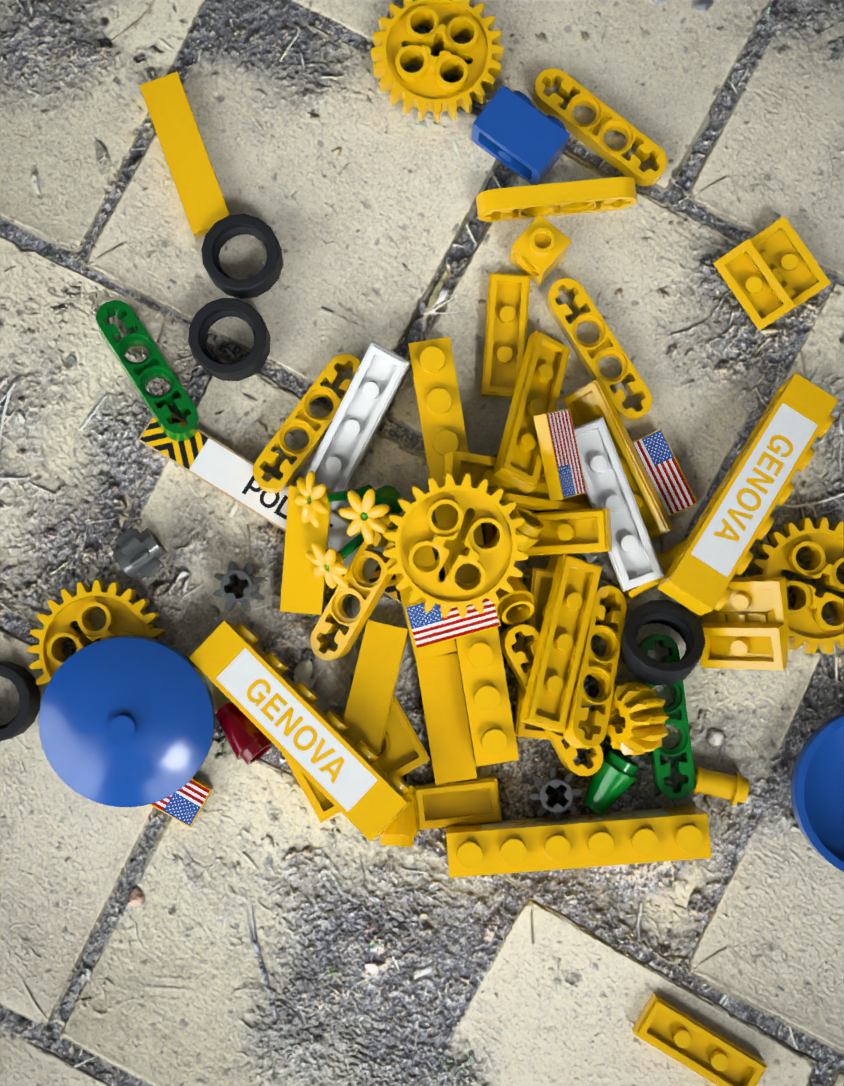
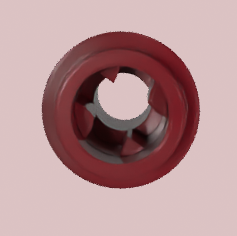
M232 701L224 705L215 714V718L219 721V725L238 760L243 759L247 765L257 761L274 745Z

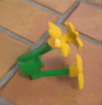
M310 471L306 479L303 477L297 479V487L301 495L296 496L294 502L298 506H303L301 521L308 523L310 520L313 526L318 528L320 527L319 513H328V502L349 500L352 507H343L339 510L340 516L353 520L347 529L348 536H353L362 531L338 552L330 548L325 553L317 541H314L312 544L313 551L309 550L306 552L308 560L316 565L313 570L315 576L320 577L324 575L325 581L331 589H334L337 585L347 588L349 584L342 574H346L349 569L343 565V559L357 549L364 540L367 544H372L374 542V530L384 534V531L389 530V527L380 517L390 513L400 514L403 508L398 502L401 495L394 487L389 485L376 490L371 485H367L360 489L326 493V486L324 484L316 486L315 474L313 471Z

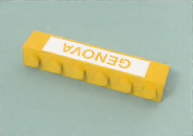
M794 373L779 386L657 589L699 616L714 609L719 611L725 605L732 593V589L728 587L735 573L740 575L744 572L753 558L754 554L749 551L756 538L761 540L774 523V518L770 514L776 504L781 506L792 493L795 484L790 482L797 470L801 472L812 459L815 450L810 448L816 437L821 438L833 424L835 417L831 415V412L838 399L797 373Z
M224 620L192 653L189 659L370 842L377 839L413 801L406 794L410 787L392 770L386 774L375 763L379 759L378 755L365 742L360 740L355 745L344 734L349 728L347 724L332 710L325 714L314 703L318 699L316 693L301 680L295 684L285 674L289 667L272 651L266 655L255 644L259 637L247 625L241 622L237 626Z
M696 805L606 812L605 815L600 813L561 816L560 821H556L554 816L446 827L450 878L712 858L708 814Z

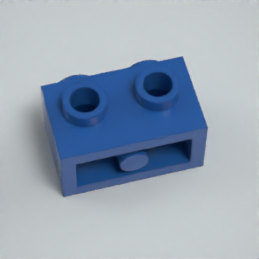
M502 85L474 121L471 141L529 184L539 185L565 152L570 133L566 131L564 124L552 115L545 116L534 108L531 100L520 91L513 92Z

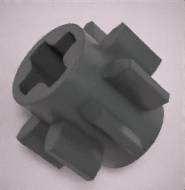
M130 527L115 538L121 547L113 553V556L123 571L131 578L140 573L143 578L147 577L149 579L164 568L159 558L165 555L167 551L158 537L149 528L140 533L137 528L133 529Z
M231 561L229 562L230 572L226 575L215 574V577L221 581V589L216 590L213 595L218 597L224 596L228 599L225 604V610L231 611L236 603L239 602L244 612H250L251 605L249 601L254 598L258 600L265 599L258 590L259 584H263L266 578H255L252 575L255 567L254 564L248 563L244 570L240 571L236 562ZM236 577L249 582V587L243 589V597L231 591V587L237 584Z
M549 765L548 775L542 778L537 774L532 775L537 783V789L527 792V796L532 800L540 799L541 803L536 808V813L539 816L543 815L546 810L552 812L555 820L560 821V812L567 808L571 812L577 811L572 803L573 796L582 794V790L579 787H570L568 785L573 777L570 771L564 772L560 777L556 775L554 767ZM562 784L560 791L563 797L559 801L556 798H551L547 802L549 796L545 789L549 785L557 788Z

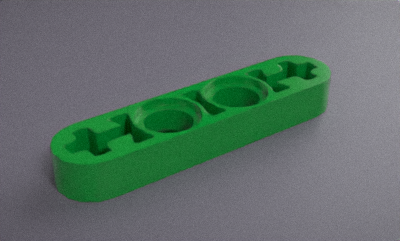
M112 300L105 302L99 307L96 314L100 333L151 414L168 438L175 441H185L192 438L199 428V418L196 407L132 308L122 301ZM116 316L119 320H123L127 333L126 336L122 338L116 325L110 324V317ZM133 346H143L149 351V355L142 362H131L125 357L127 350ZM162 378L170 383L169 390L160 396L150 394L146 387L152 379ZM173 402L178 414L181 417H186L187 425L181 427L178 423H173L172 414L168 408Z
M652 634L646 636L639 645L642 651L648 655V650L654 649L655 641L659 640L660 646L666 647L669 650L668 655L662 657L663 663L680 660L677 643L667 635ZM683 680L671 685L675 692L672 703L663 707L664 713L670 717L665 720V725L676 726L680 733V740L672 748L659 747L654 751H650L655 786L663 795L671 799L687 797L695 786V772ZM644 682L645 685H647V686H651V687H655V686H656V685H653V684ZM683 754V760L674 759L676 771L684 775V780L679 781L677 784L678 789L673 790L671 785L664 783V777L671 775L670 762L667 760L660 762V755L674 757Z

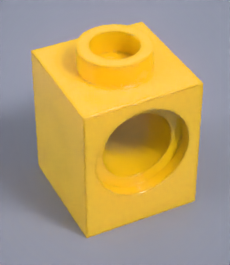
M539 214L512 244L509 261L525 275H531L530 279L540 287L566 257L571 240Z

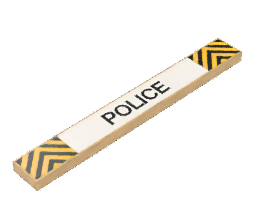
M171 413L173 423H178L181 427L187 425L186 421ZM152 416L138 441L286 532L289 486L278 493L263 491L257 485L253 475L254 463L199 429L188 440H172L164 434ZM264 470L266 475L264 481L269 482L270 479L276 478ZM331 512L329 549L333 548L338 552L362 531L353 536H348L347 529L351 523ZM386 545L384 547L377 548L374 546L373 549L383 552V549H385ZM360 546L343 559V565L350 566ZM373 558L367 559L363 565V574L368 581H377L381 574L380 564ZM394 574L384 594L402 604L400 592L396 588L397 580Z

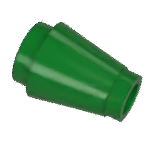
M609 748L606 755H603V763L600 769L593 774L583 802L597 813L605 815L607 810L637 779L635 773L639 765L622 752Z

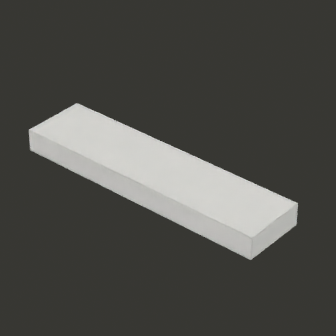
M371 342L304 479H306L310 471H313L316 478V486L324 484L326 488L333 489V492L346 491L411 361L376 342ZM340 501L332 502V510L338 507Z
M602 417L575 427L574 432L587 492L585 495L590 509H610L612 552L607 553L622 591L664 577L604 418Z

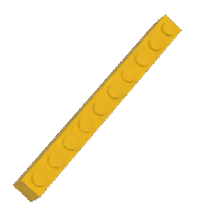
M450 337L408 343L428 475L436 481L438 486L444 485L445 454L451 451L469 453ZM441 504L434 509L437 526H449L456 519V509L452 505ZM472 508L466 511L457 538L455 540L446 539L444 542L449 549L448 558L443 565L445 577L454 552L456 550L464 551L466 548L461 538L474 515V509ZM480 524L474 530L473 538L476 543L484 545ZM469 563L461 565L455 572V580L460 584H471L478 576V567ZM498 627L455 638L476 767L519 760Z

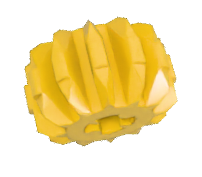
M637 681L625 682L623 685L614 687L608 728L605 736L611 738L613 750H621L624 755L631 754L636 756L662 747V738L669 735L668 729L665 726V720L670 717L664 713L665 699L657 698L656 687L647 686L644 682L638 683Z

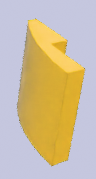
M785 216L752 239L748 238L713 263L759 331L831 284Z
M785 577L732 578L728 585L732 589V593L725 605L719 611L714 609L702 615L701 625L703 627L705 645L700 658L701 668L784 670L787 667L788 602Z

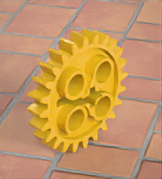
M403 0L402 9L394 4L389 5L391 19L380 17L379 27L381 31L373 32V44L376 47L371 48V58L373 62H376L373 65L374 77L381 78L379 80L380 91L387 92L391 90L389 94L390 104L394 105L403 100V113L405 115L416 107L418 108L419 120L422 121L427 111H432L435 121L439 122L442 111H447L451 119L456 120L458 107L461 106L465 112L470 114L472 113V99L481 104L485 102L486 93L484 89L494 91L496 82L494 77L501 74L502 64L498 61L503 59L504 47L499 46L501 43V31L493 30L495 25L494 15L483 18L485 9L483 2L474 8L470 7L471 0ZM418 27L431 29L430 32L425 34H419L414 30ZM459 36H465L469 38L471 41L465 44H459L455 42L453 39ZM410 64H416L421 67L419 71L414 73L407 72L403 68ZM448 74H455L461 79L451 83L445 81L443 77Z
M446 472L444 485L438 486L436 481L429 476V490L423 492L416 485L411 486L416 499L410 502L400 497L398 502L404 510L403 515L390 513L388 516L397 525V530L384 531L383 536L388 540L394 541L395 545L383 549V556L396 558L397 561L387 567L388 574L402 573L403 576L396 583L397 590L410 586L412 590L410 591L408 601L411 604L420 597H424V611L426 613H429L437 603L440 604L441 614L444 618L448 616L451 606L457 607L461 618L466 617L467 605L471 604L474 605L479 614H482L484 611L482 600L488 598L495 605H499L500 602L496 591L499 588L510 593L513 591V588L507 581L508 576H523V573L514 563L515 561L528 559V555L517 549V545L529 541V537L523 533H516L515 529L520 527L525 520L522 516H509L517 505L513 500L503 504L499 503L504 493L502 488L498 487L490 494L486 493L488 487V480L486 478H482L473 487L471 486L469 473L465 472L460 484H455L451 473ZM441 504H449L456 509V519L451 525L446 527L437 526L432 521L434 509ZM469 508L474 509V515L461 538L466 548L464 551L456 550L454 552L445 579L438 581L437 575L449 555V549L444 542L446 539L455 540L457 538L464 515ZM485 522L493 523L497 531L494 540L485 545L476 543L473 538L476 527ZM429 545L437 549L438 558L433 565L422 567L413 560L415 551L421 546ZM469 563L478 567V576L471 584L464 585L455 580V572L461 565Z
M824 517L817 519L814 527L810 518L799 520L798 529L792 522L783 525L784 536L777 531L768 534L773 546L767 544L757 546L758 551L764 558L753 559L749 563L758 570V573L748 577H782V570H786L797 578L803 580L817 579L816 584L818 586L844 593V585L839 582L836 576L837 567L841 563L844 564V522H836L830 529L828 520ZM800 548L807 550L810 554L811 561L806 570L802 569L796 561V554ZM785 578L786 587L793 589L796 594L795 605L788 609V649L798 650L802 643L805 654H815L818 645L823 654H833L834 643L839 649H844V599L829 592L815 593V587ZM827 602L832 604L836 612L835 619L830 624L823 620L821 614L822 608Z
M100 580L94 581L92 592L87 583L83 582L77 583V595L70 589L61 590L64 602L61 603L57 600L49 599L47 603L52 610V614L38 613L36 616L44 624L43 629L30 630V634L40 640L38 645L27 648V651L39 654V660L30 664L29 667L30 669H42L44 673L35 683L37 685L49 683L57 669L67 660L62 653V644L68 637L75 642L76 652L93 643L92 641L117 635H141L157 639V637L167 632L164 628H154L152 625L161 615L155 612L146 614L144 611L149 606L150 600L141 599L135 603L134 600L137 593L135 589L129 588L121 596V583L112 582L107 592L104 581ZM100 607L106 613L107 620L104 627L97 630L92 625L91 617L92 613ZM74 621L78 622V626L86 634L85 636L78 633L72 627Z

